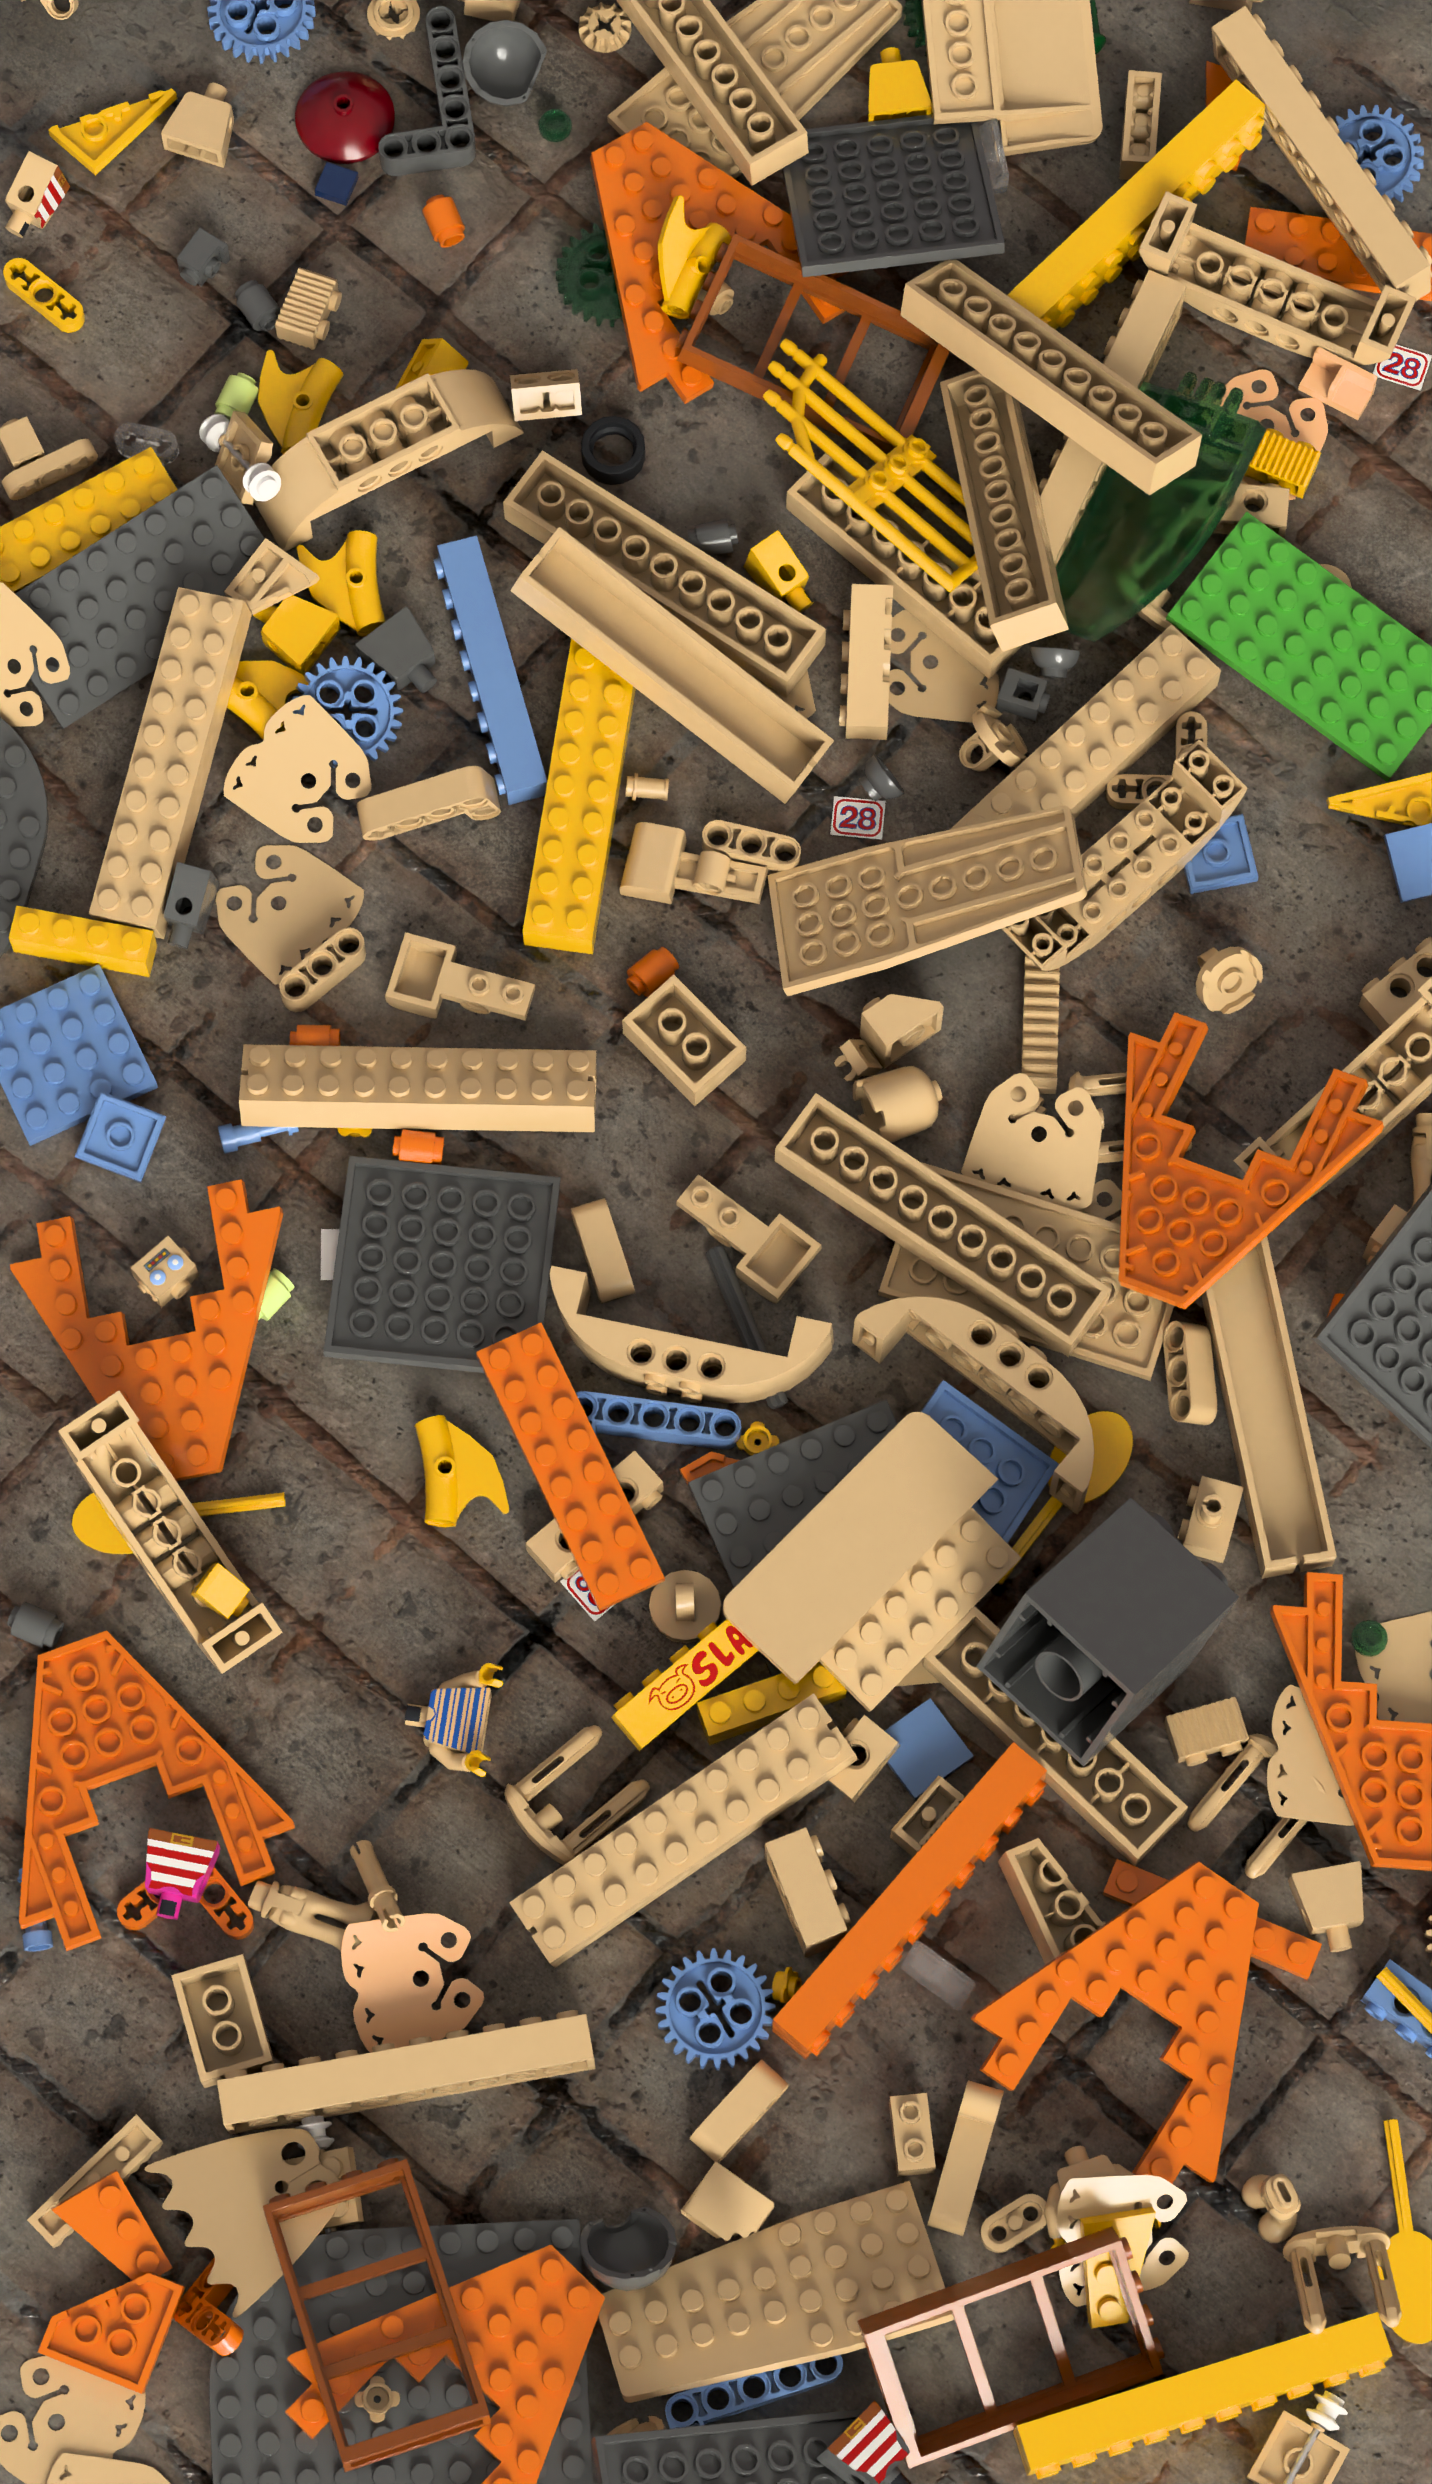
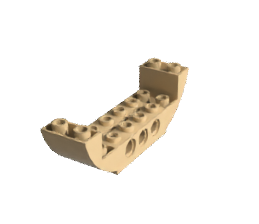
M459 369L434 375L427 373L306 433L307 436L292 446L271 466L281 478V487L278 493L267 501H257L254 499V503L278 546L286 552L313 538L310 521L485 434L493 448L524 434L518 421H514V415L494 380L485 372Z
M1199 739L1174 761L1172 776L1081 855L1087 895L1084 899L1001 929L1041 970H1055L1096 946L1179 873L1190 860L1192 861V858L1208 843L1229 818L1248 788Z

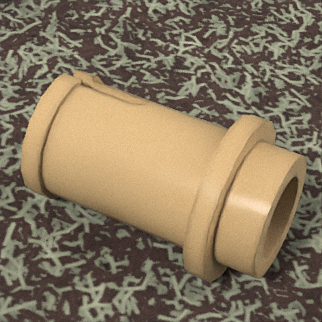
M634 773V776H627L626 797H632L633 801H636V797L667 801L669 779L638 777V773Z

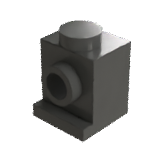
M202 228L197 230L177 257L180 276L190 285L196 286L198 284L201 287L208 278L212 279L217 274L221 262L227 264L230 260L228 245Z
M1008 668L997 698L996 709L1001 713L1006 711L1036 721L1039 712L1046 713L1051 699V694L1046 693L1048 680ZM1021 697H1027L1030 701L1021 699Z

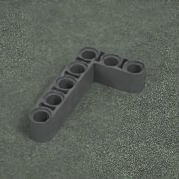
M435 6L426 14L427 39L441 126L385 135L379 142L378 150L381 168L388 175L401 176L463 167L473 162L476 157L475 134L454 12L446 6ZM438 25H445V26H447V27L444 28V29H437V28H435V27L438 26ZM444 54L452 55V57L447 59L440 58ZM447 84H456V85H457V86L454 87V88H446V87H444V86L447 85ZM453 113L462 114L458 118L449 117ZM457 143L467 144L465 147L457 148L454 146ZM426 147H430V148H433V149H434V150L431 151V152H422V151H421L423 148H426ZM392 152L400 153V155L397 157L387 156Z

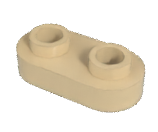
M1026 2194L989 2216L983 2222L980 2230V2238L983 2245L992 2252L1003 2253L1042 2230L1047 2224L1044 2212L1046 2201L1039 2195ZM1033 2208L1036 2210L1037 2218L1034 2221L1026 2220L1023 2215L1025 2209ZM1002 2228L1006 2233L1005 2239L1001 2241L995 2240L992 2237L993 2229Z

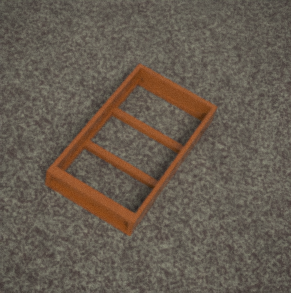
M735 233L730 244L723 242L715 258V261L721 264L716 273L711 270L709 271L702 287L703 290L707 291L704 301L697 299L689 315V318L695 321L690 330L683 328L676 347L681 348L677 361L765 401L763 395L770 389L779 394L782 400H786L792 406L793 392L763 379L803 291L860 318L834 376L842 384H844L870 323L928 349L894 427L905 438H908L911 434L913 435L950 351L900 315L901 311L825 275L802 277L799 263ZM734 259L792 286L753 374L694 347ZM828 390L824 401L833 408L837 397ZM805 403V418L811 423L847 439ZM842 416L885 454H888L895 448L878 432Z
M398 2158L388 2159L379 2163L377 2169L365 2173L362 2170H354L341 2176L340 2181L328 2185L326 2182H317L306 2187L303 2193L291 2196L289 2193L280 2194L271 2198L269 2204L263 2205L268 2228L344 2472L491 2424L489 2410L407 2159L399 2161ZM401 2183L422 2247L299 2287L279 2222ZM426 2261L447 2326L324 2366L304 2301ZM452 2339L473 2405L349 2446L328 2380Z
M1109 2227L857 2321L890 2422L909 2448L910 2453L904 2458L908 2468L1014 2430L1017 2425L1076 2407L1163 2374L1159 2360L1165 2358L1158 2337L1152 2338L1149 2327L1154 2325V2321L1146 2303L1141 2305L1138 2293L1144 2292L1137 2271L1130 2270L1127 2260L1132 2259L1133 2255L1126 2237L1119 2238L1113 2227ZM1108 2252L1140 2354L1074 2377L1042 2276ZM1030 2281L1062 2383L996 2407L964 2305ZM951 2310L984 2412L918 2436L885 2334Z

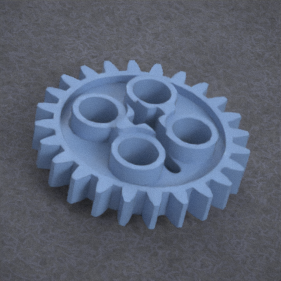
M209 0L211 6L207 7L208 17L210 18V30H214L215 40H222L224 51L233 47L234 58L240 56L242 52L245 53L246 62L248 63L254 55L258 56L260 64L264 63L265 56L270 55L271 59L277 62V53L279 52L287 58L290 57L289 47L291 46L297 50L301 49L299 38L303 40L309 39L307 29H314L313 17H316L315 6H313L314 0ZM282 4L291 5L288 8H278ZM237 15L245 16L241 20L232 19ZM265 30H273V31H274V32L271 33V34H262V33H261L262 31H265Z
M1361 105L1359 115H1355L1351 109H1348V119L1346 120L1337 115L1335 119L1340 132L1338 136L1344 144L1349 142L1358 156L1356 161L1362 170L1367 168L1372 173L1377 183L1375 186L1381 196L1386 194L1390 200L1394 197L1402 203L1404 201L1402 190L1412 193L1414 190L1411 181H1420V173L1417 170L1424 168V160L1419 158L1424 155L1423 146H1417L1421 142L1420 134L1411 135L1414 131V124L1409 123L1403 126V114L1393 119L1392 108L1390 107L1384 115L1379 114L1378 105L1374 106L1372 113H1367L1365 106ZM1370 132H1376L1381 135L1375 141H1369L1364 138ZM1389 141L1394 142V144L1386 145ZM1390 157H1398L1402 160L1395 166L1385 163L1386 159Z
M343 656L339 666H337L333 658H329L328 669H325L320 663L316 664L317 676L306 672L304 677L309 685L298 683L296 689L303 695H311L326 711L339 712L344 705H348L349 711L377 710L376 715L354 713L350 720H345L344 714L341 713L329 714L360 746L366 756L374 762L377 761L376 749L387 753L389 750L384 740L395 742L397 736L390 729H400L402 726L401 722L393 719L394 716L403 713L402 708L393 706L394 703L400 700L401 695H390L389 692L394 687L395 682L384 684L382 680L385 677L386 671L384 670L375 675L373 673L375 663L373 662L366 669L362 668L361 657L357 658L354 665H349L347 656ZM327 687L332 688L337 693L338 700L332 704L325 703L320 698V690ZM359 687L369 689L372 694V700L368 703L359 702L355 698L354 690ZM293 696L292 700L300 696ZM303 705L300 710H294L293 713L304 715L306 706ZM361 721L370 723L373 727V735L367 738L361 737L356 732V724ZM335 760L331 762L333 768L338 764Z
M712 1948L710 1959H705L699 1950L696 1955L697 1962L692 1963L687 1957L683 1958L685 1968L683 1971L674 1966L671 1967V1972L675 1977L674 1981L663 1978L662 1984L669 1991L668 1993H657V1999L666 2003L665 2006L656 2008L657 2015L666 2016V2019L658 2023V2029L670 2030L664 2037V2042L670 2043L676 2040L677 2044L673 2053L677 2055L686 2050L687 2064L692 2062L695 2057L700 2058V2069L705 2068L708 2060H713L716 2071L720 2069L721 2060H727L729 2066L734 2068L735 2056L739 2055L742 2060L747 2062L749 2060L748 2048L756 2052L760 2051V2046L756 2039H769V2034L763 2029V2026H772L773 2019L766 2016L765 2013L775 2011L776 2006L773 2003L765 2002V2000L772 1996L773 1989L761 1988L766 1983L767 1977L766 1975L754 1977L758 1967L756 1963L747 1969L743 1967L745 1963L744 1955H741L734 1962L731 1961V1950H727L723 1959L718 1958L716 1949ZM719 1975L728 1977L732 1982L731 1988L723 1993L715 1991L711 1986L712 1980ZM698 1981L704 1983L711 1999L717 2006L724 2005L722 2007V2016L735 2033L734 2037L730 2038L715 2013L707 2014L709 2002L697 1987ZM686 1995H694L700 2000L701 2004L696 2011L687 2012L680 2007L681 1999ZM737 2007H745L751 2012L752 2016L747 2023L738 2024L732 2020L731 2012ZM713 2026L717 2028L720 2032L719 2039L714 2043L703 2042L699 2037V2033L704 2027Z

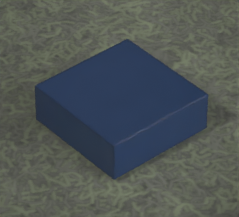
M326 162L315 188V196L347 206L359 178L358 172Z

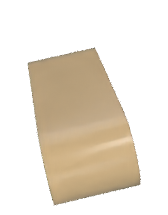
M723 820L710 821L702 831L703 851H715L728 856L731 861L767 867V874H774L800 866L801 847L796 839L790 836ZM714 836H721L727 841L722 845H714L709 840ZM748 844H755L760 850L756 853H748L743 850V847ZM788 852L794 858L790 861H781L776 856L779 853Z
M351 927L339 930L281 978L279 984L282 1003L288 1010L302 1012L308 1009L365 961L366 949L361 932ZM347 943H353L358 946L357 950L352 953H345L341 948ZM320 965H328L332 968L325 975H319L314 972ZM293 987L305 989L304 993L298 997H292L287 994Z
M605 1198L571 1208L573 1222L600 1303L634 1294L633 1281Z
M1172 1321L1167 1325L1163 1334L1170 1415L1177 1422L1203 1426L1209 1425L1214 1421L1217 1414V1395L1210 1331L1204 1325Z
M761 2059L691 2135L690 2140L714 2162L720 2163L781 2097L790 2084Z

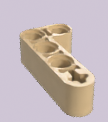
M467 766L365 798L356 805L363 839L369 841L385 839L464 813L473 820H487L501 813L495 780L479 766Z
M967 2081L927 2226L960 2236L964 2235L1004 2093L1003 2090Z

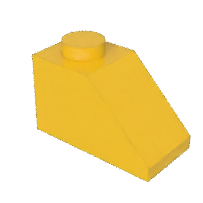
M219 1563L210 1566L191 1593L193 1597L225 1620L229 1619L232 1614L238 1618L250 1601L245 1597L250 1589Z

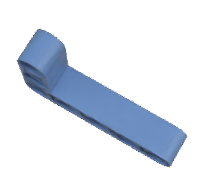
M589 1391L576 1392L581 1405H587L593 1410L587 1418L596 1436L599 1433L726 1450L735 1447L741 1435V1421L738 1415L727 1409ZM616 1409H621L628 1414V1417L622 1422H614L609 1418V1414ZM651 1414H658L664 1419L663 1423L657 1427L648 1426L644 1420ZM691 1418L699 1423V1427L694 1431L687 1432L680 1427V1423L685 1419ZM722 1423H728L734 1427L735 1431L729 1436H721L715 1429Z
M841 2355L832 2357L836 2362L837 2368L830 2375L820 2374L815 2368L816 2361L790 2366L797 2369L801 2375L800 2382L794 2387H788L781 2383L779 2374L784 2369L781 2368L677 2393L670 2397L666 2403L665 2413L668 2427L673 2429L702 2426L831 2384L841 2375L843 2359ZM755 2378L763 2382L765 2392L761 2397L753 2399L745 2395L743 2386L746 2381ZM715 2390L724 2391L729 2397L728 2405L722 2410L712 2409L707 2403L709 2394ZM678 2402H686L693 2409L691 2418L685 2422L675 2420L671 2414L672 2407Z

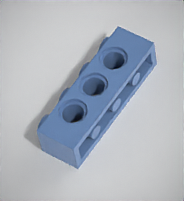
M1389 1960L1385 1967L1432 2013V1989L1395 1962ZM1376 1978L1360 2000L1366 2004L1364 2009L1377 2020L1383 2021L1385 2018L1397 2027L1395 2032L1404 2040L1410 2043H1414L1416 2040L1427 2048L1426 2055L1432 2059V2035L1427 2032L1426 2028L1411 2012L1404 2014L1395 2008L1394 1999L1396 1997Z

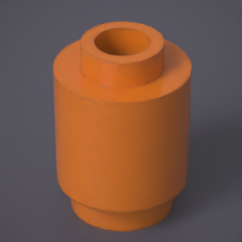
M441 194L428 199L426 206L422 209V213L434 241L439 242L442 248L460 243L465 238L463 232L465 226L453 198L445 197Z
M666 948L652 949L627 970L629 978L626 982L636 995L640 996L643 994L649 997L672 975H675V971L679 969V964Z
M298 1024L297 1031H290V1045L341 1046L340 1029H332L331 1025Z
M402 1129L401 1136H394L392 1156L399 1157V1161L442 1165L444 1137L436 1136V1132Z

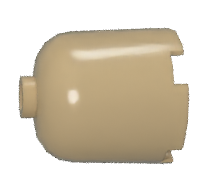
M914 1066L901 1067L854 1081L853 1099L854 1101L861 1100L864 1114L858 1115L860 1123L891 1143L926 1130L937 1119L939 1111L938 1101L942 1100L941 1089L937 1081H931L929 1076L920 1068Z

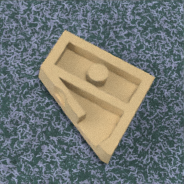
M265 538L224 593L227 597L244 600L252 615L316 584L320 578L318 574Z

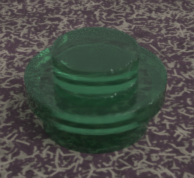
M551 109L545 112L538 124L541 136L550 142L565 140L572 130L570 117L559 109Z
M1373 1620L1360 1622L1355 1626L1351 1634V1643L1354 1649L1359 1654L1367 1657L1380 1654L1388 1642L1385 1628Z

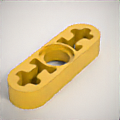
M14 258L6 263L3 275L7 287L63 332H76L83 326L85 315L83 307L77 299L28 260ZM15 271L19 274L23 271L25 272L27 281L31 283L29 288L27 282L22 278L18 277L14 280L13 273ZM47 288L54 294L49 301L39 302L35 299L36 292ZM59 303L61 308L67 313L74 311L75 318L67 317L64 320L62 311L57 307Z

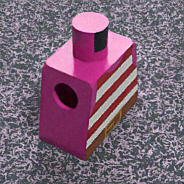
M149 1828L145 1888L148 1893L160 1896L157 1916L177 1920L182 1900L199 1903L220 1854L221 1848L218 1841Z

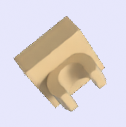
M849 1039L839 1048L844 1055L839 1056L834 1062L836 1067H843L847 1062L851 1064V1072L844 1077L846 1081H856L861 1076H873L883 1068L866 1042L861 1039Z

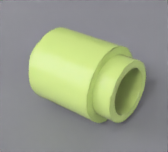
M238 373L237 376L229 375L215 403L217 409L214 414H222L229 421L233 411L245 412L248 415L259 392L258 387L255 386L256 381L244 373Z
M275 1268L269 1273L258 1321L260 1318L268 1321L291 1297L290 1292L294 1289L292 1282Z

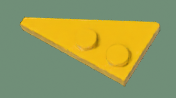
M172 88L166 91L160 90L148 94L149 99L131 105L127 101L103 109L98 114H88L79 117L80 122L59 128L58 125L52 126L48 130L49 135L96 176L177 99V94Z
M1432 772L1328 797L1326 800L1328 809L1410 827L1432 823Z

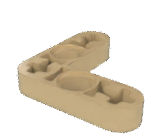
M1185 712L1177 720L1175 729V760L1193 745L1192 743L1187 744L1188 730L1185 729L1187 723H1194V728L1197 729L1194 735V743L1200 739L1207 746V722L1198 712ZM1116 775L1108 782L1106 799L1114 808L1134 810L1148 797L1146 790L1150 786H1161L1172 775ZM1119 785L1125 786V791H1127L1125 798H1119L1118 792H1113L1117 791ZM1137 785H1142L1140 793L1141 799H1136Z

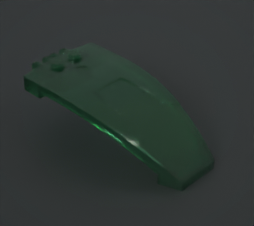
M1190 371L1185 374L1177 390L1165 389L1143 381L1139 389L1202 434L1196 466L1151 495H1148L1114 469L1107 466L1083 516L1055 567L1069 628L1065 632L1092 642L1109 634L1140 612L1163 590H1166L1202 549L1229 507L1266 432V429L1259 421L1237 414L1244 396L1241 389L1233 388L1223 406H1220L1226 394L1225 384L1219 381L1213 382L1214 380L1206 377L1198 386L1194 396H1192L1198 376Z

